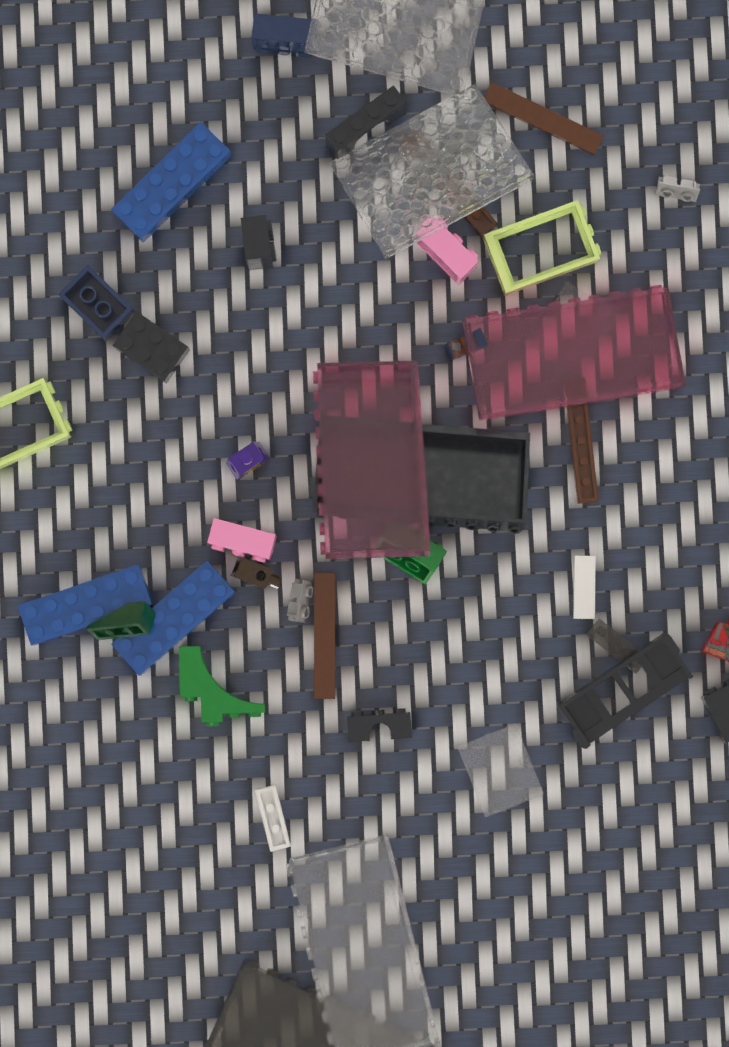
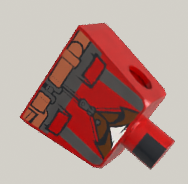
M729 617L726 624L722 622L715 623L700 652L729 662Z

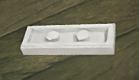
M574 556L573 619H595L596 556Z
M276 784L256 789L255 793L270 852L291 847Z

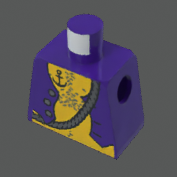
M252 442L229 457L226 464L238 481L270 460L260 442Z

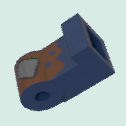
M481 328L447 343L445 346L451 360H455L485 349L488 344Z

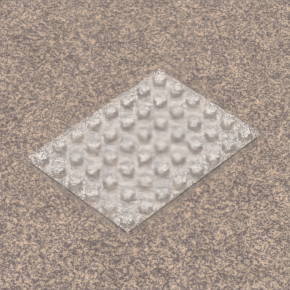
M316 0L304 53L457 97H463L484 0Z
M476 84L356 147L344 157L329 162L385 259L535 179L531 169Z

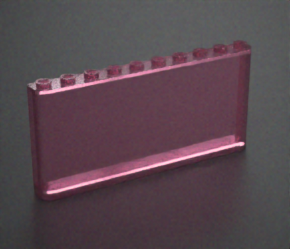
M654 285L649 287L650 290L642 291L641 288L629 290L627 294H621V291L609 293L608 297L602 298L598 294L589 296V300L583 301L580 298H573L564 304H560V301L547 303L548 306L545 307L535 304L527 306V310L519 311V308H511L506 310L507 313L499 314L498 311L487 312L486 316L478 317V314L465 316L466 319L462 320L479 421L673 390L686 386L669 288H662V285ZM481 328L488 344L482 348L479 347L473 333L474 330Z
M418 361L317 363V371H313V384H317V390H314V402H318V408H315V421H319V427H315V437L320 439V445L316 446V458H321V464H317V477H321L322 484H318V496H322L323 502L319 503V516H323V522L319 524L320 535H324V542H320L321 555H325V559L430 556Z

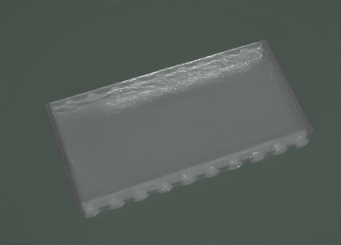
M388 834L289 858V863L285 865L288 876H293L294 880L291 890L293 897H298L299 905L296 906L298 918L303 917L304 926L301 927L303 939L308 938L310 946L306 948L308 960H313L315 967L311 969L313 980L318 981L320 988L316 990L319 1003L323 1002L325 1008L324 1011H321L324 1024L328 1023L330 1032L326 1033L329 1045L334 1047H430L440 1044Z

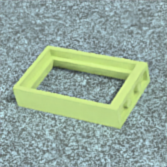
M576 200L484 234L483 240L504 296L599 261L601 250L598 243L594 244L592 238L594 232L591 224L586 223L585 217L587 214L583 204L580 205L579 201ZM572 213L588 255L514 282L498 240Z
M42 378L0 397V408H3L41 391L59 431L0 458V469L71 438L70 432L73 431L68 419L64 420L61 415L64 410L60 401H55L53 394L56 392L51 381L47 382Z

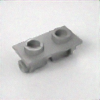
M663 175V177H658L655 195L664 198L680 199L686 202H696L700 192V184L696 183V181L681 179L680 185H677V178Z
M295 579V582L292 583L290 597L297 598V601H289L286 615L288 620L306 623L310 613L309 601L313 595V582Z

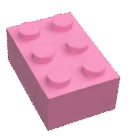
M433 217L416 234L415 242L460 285L477 268L479 262L477 260L478 255L471 248L467 250L462 245L463 240L456 233L452 235L447 230L448 225L441 218L437 220Z
M214 518L207 543L212 545L211 549L225 552V549L232 550L231 554L245 558L247 554L253 556L252 559L254 561L265 563L266 560L271 561L277 536L276 534Z

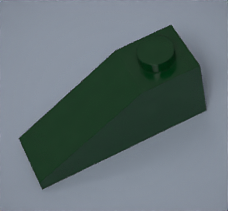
M146 602L129 603L87 626V630L97 640L150 635L156 613Z

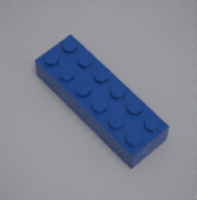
M200 122L111 210L144 243L232 157L231 152Z
M207 560L152 608L156 615L150 635L117 638L112 643V646L132 669L141 676L236 592Z
M135 565L18 605V609L30 645L35 646L85 629L91 623L126 604L139 601L146 602L149 606L154 604L141 565Z

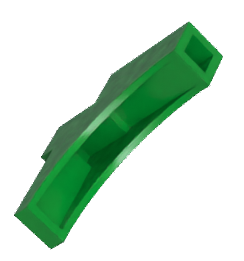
M202 646L179 647L180 698L185 697V701H198L197 697H201V723L206 722V726H219V722H224V714H227L229 718L240 717V713H248V717H261V713L266 712V704L239 699L224 690L214 680L203 659Z

